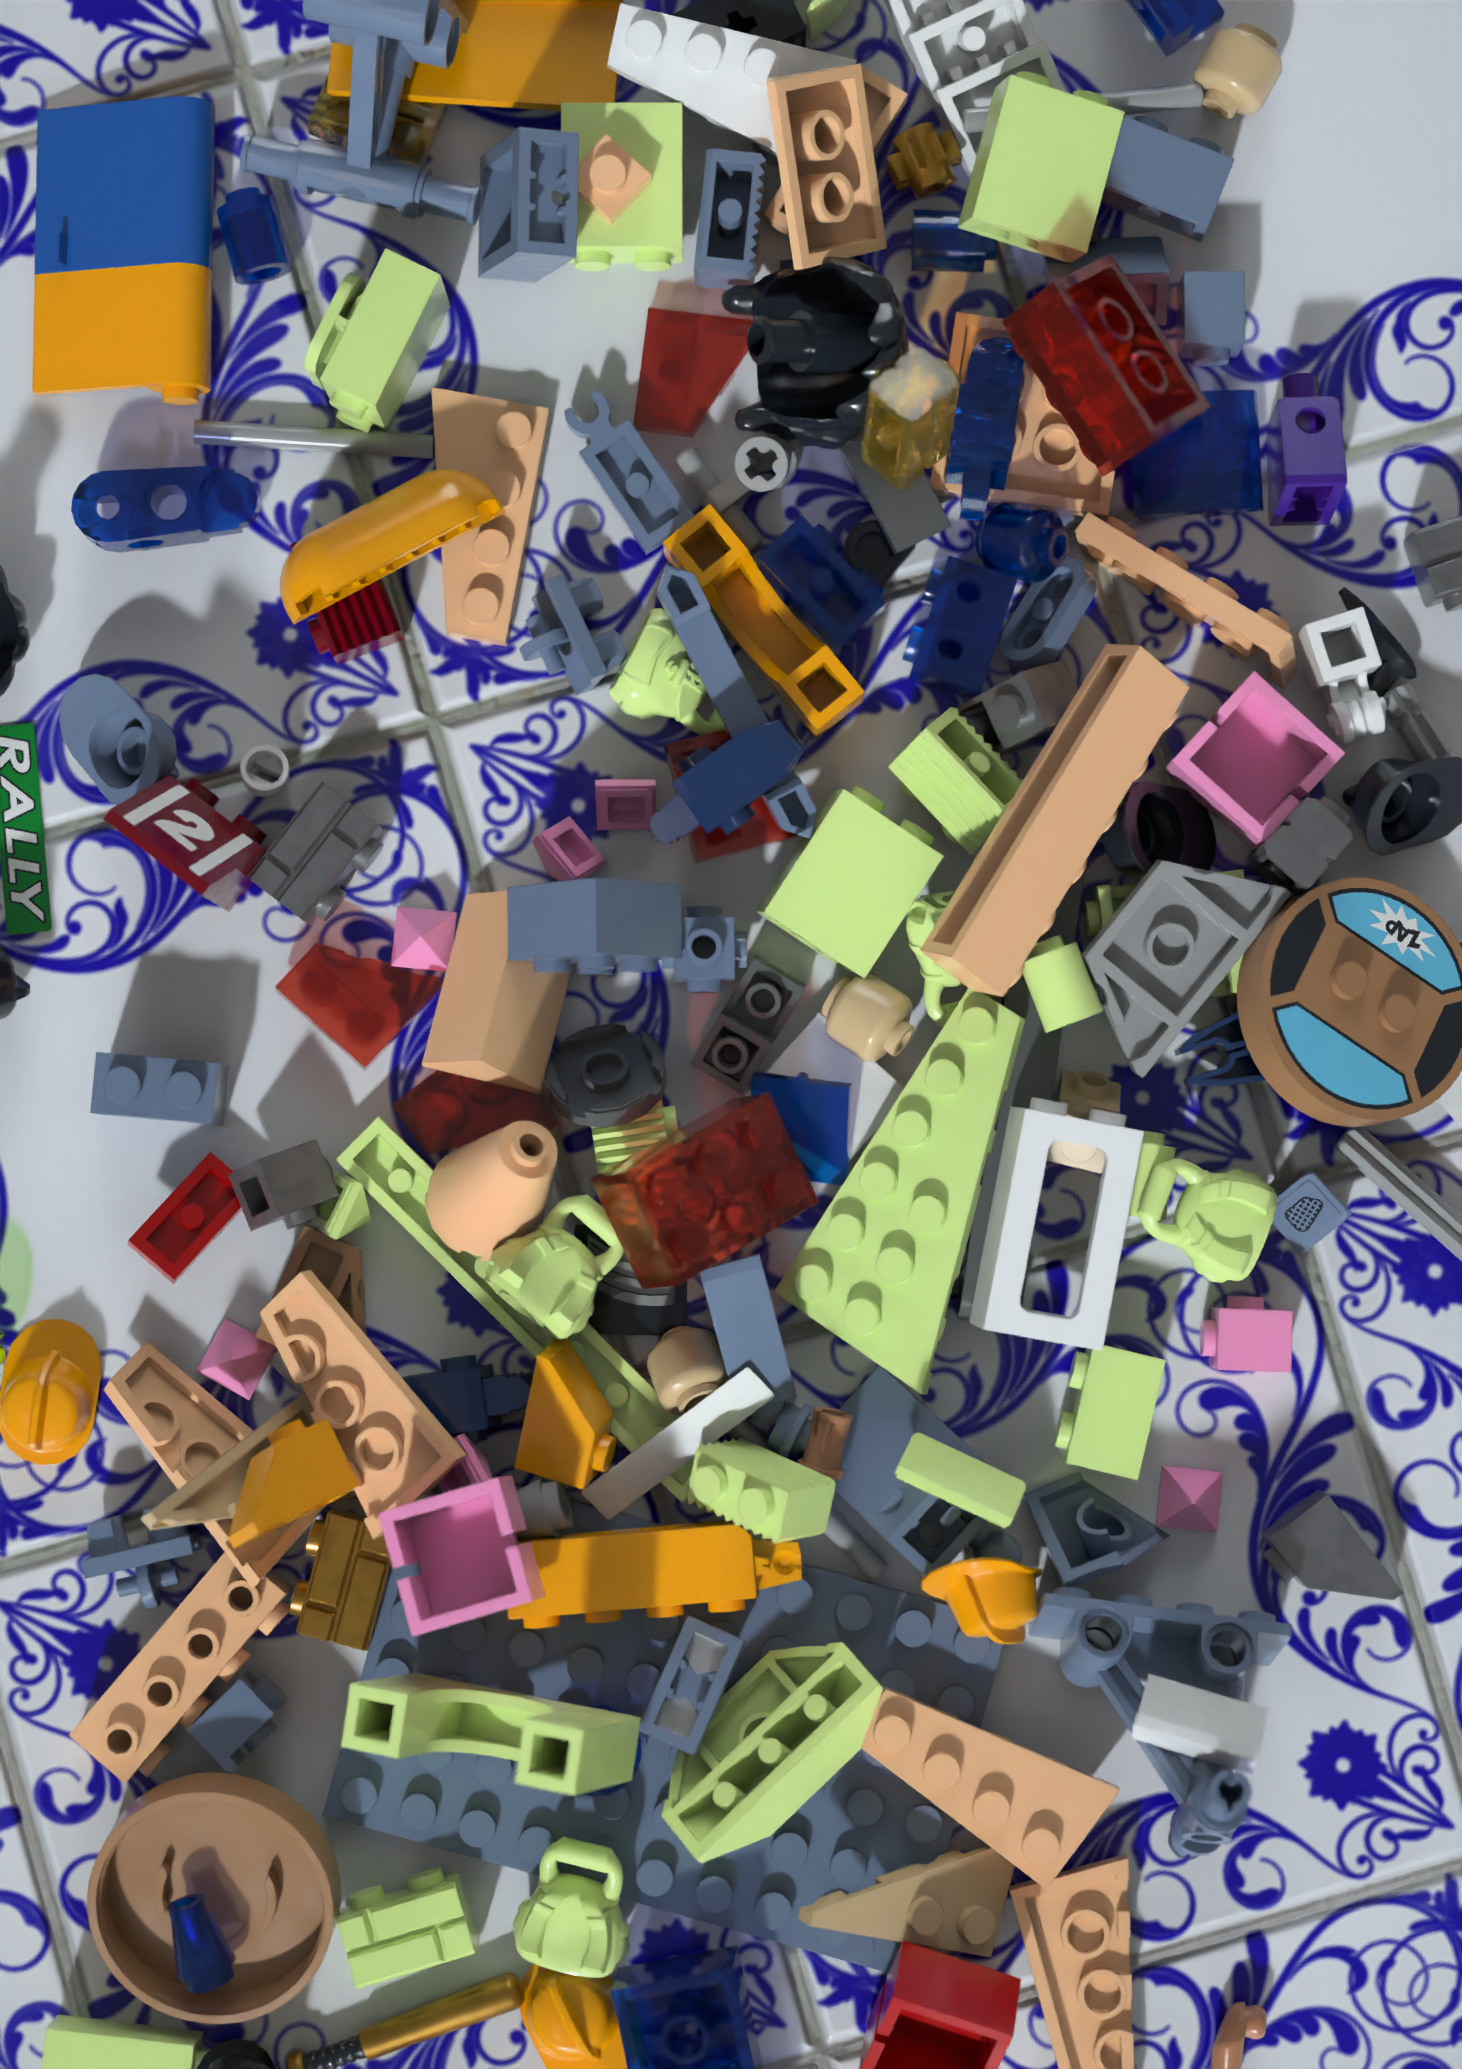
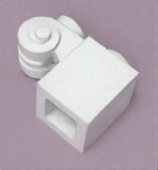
M1364 607L1304 625L1294 636V640L1312 694L1319 691L1323 692L1328 707V714L1325 715L1327 727L1329 729L1332 728L1334 735L1338 736L1342 744L1353 742L1356 737L1365 738L1368 733L1375 735L1384 732L1387 704L1384 697L1379 698L1375 690L1370 691L1367 676L1379 668L1382 662Z

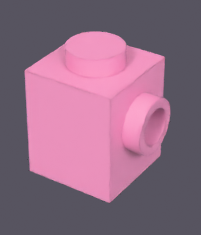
M1227 1296V1307H1211V1320H1201L1200 1354L1201 1356H1209V1367L1216 1370L1291 1373L1293 1311L1264 1309V1297Z

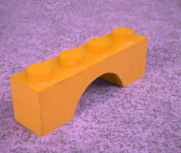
M711 504L663 541L666 559L673 567L694 573L711 606L710 611L815 740L863 702L865 691L829 647L818 640L785 605L759 570L749 550Z

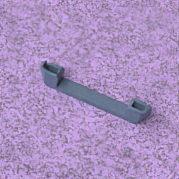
M665 565L656 594L730 737L733 738L741 731L751 727L769 723L710 611L711 606L694 573ZM792 769L787 778L763 794L762 798L779 828L811 839L818 811L802 780Z

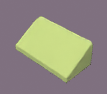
M915 1433L911 1437L894 1473L897 1474L896 1478L1003 1528H1006V1526L1010 1527L1025 1491V1483L1022 1480L922 1433Z

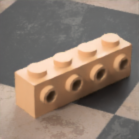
M224 1552L69 1736L124 1784L138 1770L148 1777L171 1751V1748L163 1741L179 1723L187 1730L211 1704V1701L203 1695L218 1676L228 1683L250 1658L251 1654L243 1647L259 1629L268 1636L290 1611V1606L283 1600L294 1587L271 1568L256 1587L252 1589Z

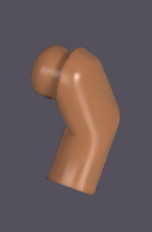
M1242 2001L1233 2004L1227 2009L1212 2045L1210 2069L1242 2068L1245 2037L1258 2040L1266 2033V2011L1262 2006H1245V2002Z

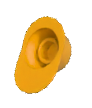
M63 1319L41 1320L25 1328L11 1344L5 1360L0 1389V1433L7 1447L23 1460L38 1465L59 1464L74 1457L89 1440L94 1425L101 1381V1355L94 1339L79 1325Z
M981 1557L944 1565L928 1573L922 1579L921 1587L927 1594L947 1602L961 1631L966 1636L974 1638L989 1637L998 1644H1018L1025 1639V1624L1031 1622L1038 1614L1036 1578L1040 1577L1043 1571L1042 1569L1030 1568L1009 1559Z
M536 1964L530 1966L521 1982L525 2000L520 2007V2012L527 2032L547 2069H631L637 2057L638 2037L633 2020L610 1975L590 1978L558 1972Z

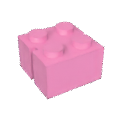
M1253 671L1166 766L1164 771L1182 788L1189 791L1202 806L1253 851L1269 838L1298 806L1299 800L1318 784L1345 752L1260 675Z
M512 1475L496 1477L378 1513L393 1568L419 1562L422 1574L397 1581L412 1636L546 1597L531 1542L518 1544L516 1533L527 1530Z

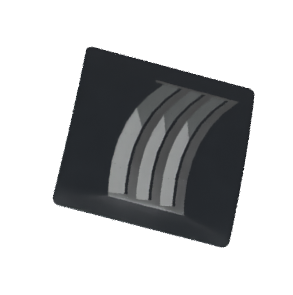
M577 1224L574 1227V1236L595 1257L610 1248V1245L587 1225ZM625 1226L626 1248L615 1267L604 1275L602 1280L598 1281L593 1299V1315H590L587 1322L600 1334L663 1336L672 1328L686 1326L688 1228Z

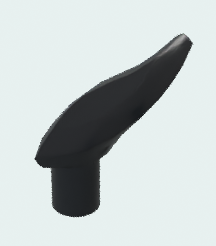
M1343 587L1338 593L1347 611L1364 607L1379 656L1383 659L1382 665L1367 678L1369 688L1375 690L1379 697H1383L1401 675L1408 680L1417 678L1414 661L1398 640L1363 601L1346 587Z

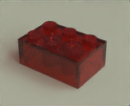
M1111 253L1052 282L1001 321L1011 336L1015 351L1029 363L1044 386L1048 401L1063 415L1078 438L1082 453L1091 463L1095 464L1103 477L1159 444L1211 407Z
M769 1092L731 1099L590 1178L642 1290L678 1286L819 1203Z

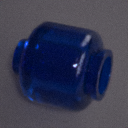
M1011 500L998 503L981 519L975 534V547L978 556L990 574L1000 579L1038 583L1047 580L1056 571L1058 565L1065 560L1069 549V538L1056 510L1043 504Z

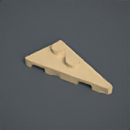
M303 1393L141 1517L148 1529L151 1531L234 1518L251 1458L271 1445L267 1435L298 1419H301L305 1428L315 1424L310 1414L314 1409L309 1399ZM351 1491L334 1502L357 1499L358 1496L355 1491Z
M989 1845L965 1854L953 1850L939 1855L929 1864L916 1863L876 1877L875 1885L848 1895L839 1890L819 1897L813 1904L801 1906L798 1919L811 1927L899 1942L904 1940L917 1945L991 1957L1015 1865Z

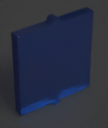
M754 1071L751 1075L748 1173L791 1179L794 1185H800L803 1181L843 1185L848 1177L852 1083L812 1079L805 1072H799L795 1077Z

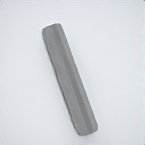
M1350 1127L1336 1144L1337 1150L1462 1261V1215L1365 1128Z

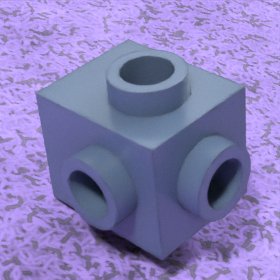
M686 907V917H682V958L662 960V969L674 968V982L686 983L687 993H722L723 983H735V968H747V931H734V917H722V907ZM702 936L711 938L716 944L715 953L707 959L698 958L692 951L694 941Z

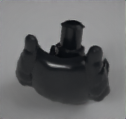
M826 257L823 259L822 265L794 270V266L783 268L764 276L752 285L733 286L723 292L721 302L725 310L731 314L753 316V321L747 334V346L753 362L757 364V383L761 400L736 412L734 419L738 429L774 434L781 439L794 442L800 446H817L819 448L836 450L855 438L864 424L883 411L897 394L903 381L909 352L906 323L902 305L893 291V286L886 277L874 268L855 259Z

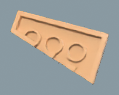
M431 387L436 470L455 469L474 475L492 489L505 509V513L441 546L446 632L448 636L507 646L549 424L550 410L540 406Z
M1089 512L1086 514L1075 530L1080 550L1144 595H1150L1154 588L1160 590L1163 593L1160 600L1172 611V614L1191 627L1193 625L1200 626L1205 621L1212 626L1210 630L1213 635L1224 643L1223 649L1241 661L1246 656L1255 655L1271 666L1272 671L1267 679L1283 690L1286 689L1297 673L1298 668L1293 637L1288 633L1290 626L1282 618L1265 608H1260L1255 613L1238 603V594L1216 578L1209 577L1204 582L1186 571L1188 569L1187 563L1172 551L1159 546L1154 552L1137 542V533L1119 519L1108 516L1104 522Z
M311 1270L301 1271L259 1313L294 1383H301L314 1409L310 1414L315 1424L328 1419L360 1486L352 1491H355L368 1516L363 1520L372 1538L375 1539L384 1535L378 1516L379 1512L421 1500L467 1455Z
M148 1341L118 1370L104 1388L105 1393L177 1489L253 1432L249 1426ZM327 1505L234 1549L228 1539L233 1518L203 1522V1524L251 1588L254 1589Z
M884 1686L861 1749L1047 1890L1119 1793L1120 1788L1099 1777L1095 1778L1070 1767V1765L1039 1754L1012 1742L1008 1738L983 1730L958 1719V1717Z
M1126 1854L1059 1872L1047 1890L1035 1880L1009 1886L1058 2069H1134V2038L1131 2012L1132 1974L1130 1972L1129 1940L1131 1938L1128 1903L1129 1858Z

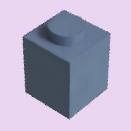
M1184 271L1177 286V358H1193L1194 365L1203 367L1226 365L1229 363V358L1238 357L1245 345V271Z

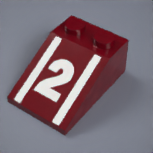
M169 775L114 806L103 818L200 895L228 912L231 911L252 884V881L247 876L267 852L261 844L268 835L241 814H238L231 823L213 808L220 798L192 776L185 785H182Z

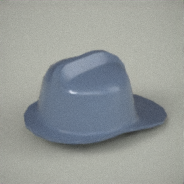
M91 674L79 677L68 687L60 706L59 723L63 741L75 760L112 804L118 805L169 775L177 779L180 774L175 766L177 755L176 739L171 727L160 716L143 710L128 691L111 677Z

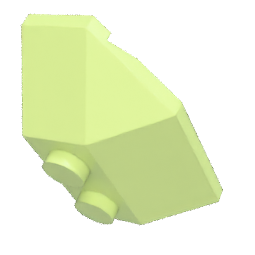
M843 1642L829 1643L827 1646H804L769 1651L722 1696L696 1757L679 1749L677 1750L671 1774L669 1797L664 1802L662 1818L700 1863L771 1836L861 1749L884 1688Z

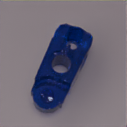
M1002 337L982 340L972 350L963 384L959 383L955 397L945 483L962 485L959 519L983 522L989 490H1005L1007 472L1012 459L1026 340Z
M214 465L108 470L91 474L78 485L72 497L71 511L75 524L92 543H95L96 546L105 551L122 553L210 541L209 537L243 533L242 529L248 527L256 520L260 512L261 499L258 490L249 478L237 473L235 469H216ZM173 494L186 497V508L178 518L166 520L159 517V506L166 497ZM119 502V511L114 517L106 519L99 516L97 512L98 503Z

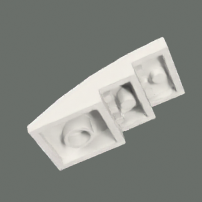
M885 0L901 40L944 132L951 130L963 155L959 158L961 166L969 181L983 132H965L963 123L964 109L990 106L995 87L1010 74L1016 76L1018 72L1022 71L1045 76L1052 81V88L1066 92L1045 40L1039 41L1023 0Z

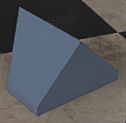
M1080 1471L1024 1494L1057 1579L1063 1587H1076L1125 1567L1171 1536L1085 1481Z

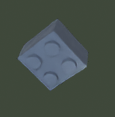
M595 877L507 887L508 961L533 962L534 973H569L570 964L576 965L578 976L613 975L615 964H621V972L658 971L657 960L682 958L681 885Z

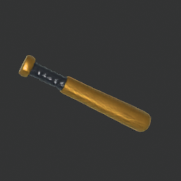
M508 1972L392 2018L359 2029L357 2036H351L347 2040L343 2039L338 2043H332L327 2047L324 2046L309 2053H305L302 2049L294 2050L286 2056L288 2069H336L338 2066L355 2062L357 2059L367 2058L372 2060L396 2050L516 2010L523 2005L525 1995L522 1984L514 1973Z

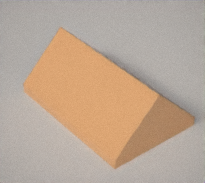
M861 63L767 78L766 83L794 270L822 265V261L826 257L850 258L886 249L887 245Z
M507 890L466 894L422 1066L541 1094L545 1070L551 1055L573 964H570L569 973L541 974L533 972V962L508 961Z

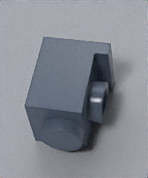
M248 1670L187 1731L227 1773H232L247 1757L239 1748L244 1745L252 1753L278 1727L270 1717L287 1701V1698L270 1678L261 1674L256 1679Z

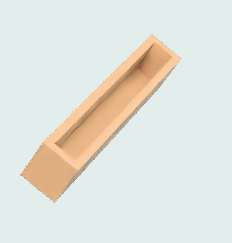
M1106 644L920 951L970 990L1004 997L1008 988L1012 987L1021 977L1025 968V960L1039 937L1052 926L1056 917V909L1069 887L1084 873L1087 866V857L1101 834L1107 831L1114 823L1118 814V806L1130 786L1146 770L1149 762L1148 756L1162 733L1176 720L1179 713V705L1190 687L1141 645Z

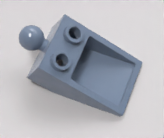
M879 1365L839 1409L846 1412V1414L852 1415L853 1419L842 1455L841 1468L845 1471L844 1478L835 1479V1491L925 1576L944 1565L950 1564L966 1545L973 1550V1559L999 1557L1021 1564V1547L1013 1536L1002 1531L989 1532L984 1527L988 1520L896 1478L897 1474L894 1473L911 1437L915 1433H922L988 1465L990 1464L894 1376ZM934 1523L941 1527L944 1537L939 1545L927 1546L921 1541L920 1530L924 1525Z

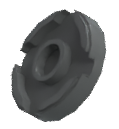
M605 1024L587 1027L566 1037L557 1046L558 1053L553 1057L552 1062L549 1058L545 1070L549 1100L561 1116L578 1125L606 1128L625 1125L646 1115L661 1100L668 1083L664 1054L661 1047L652 1036L641 1030V1036L636 1033L627 1032L625 1025Z

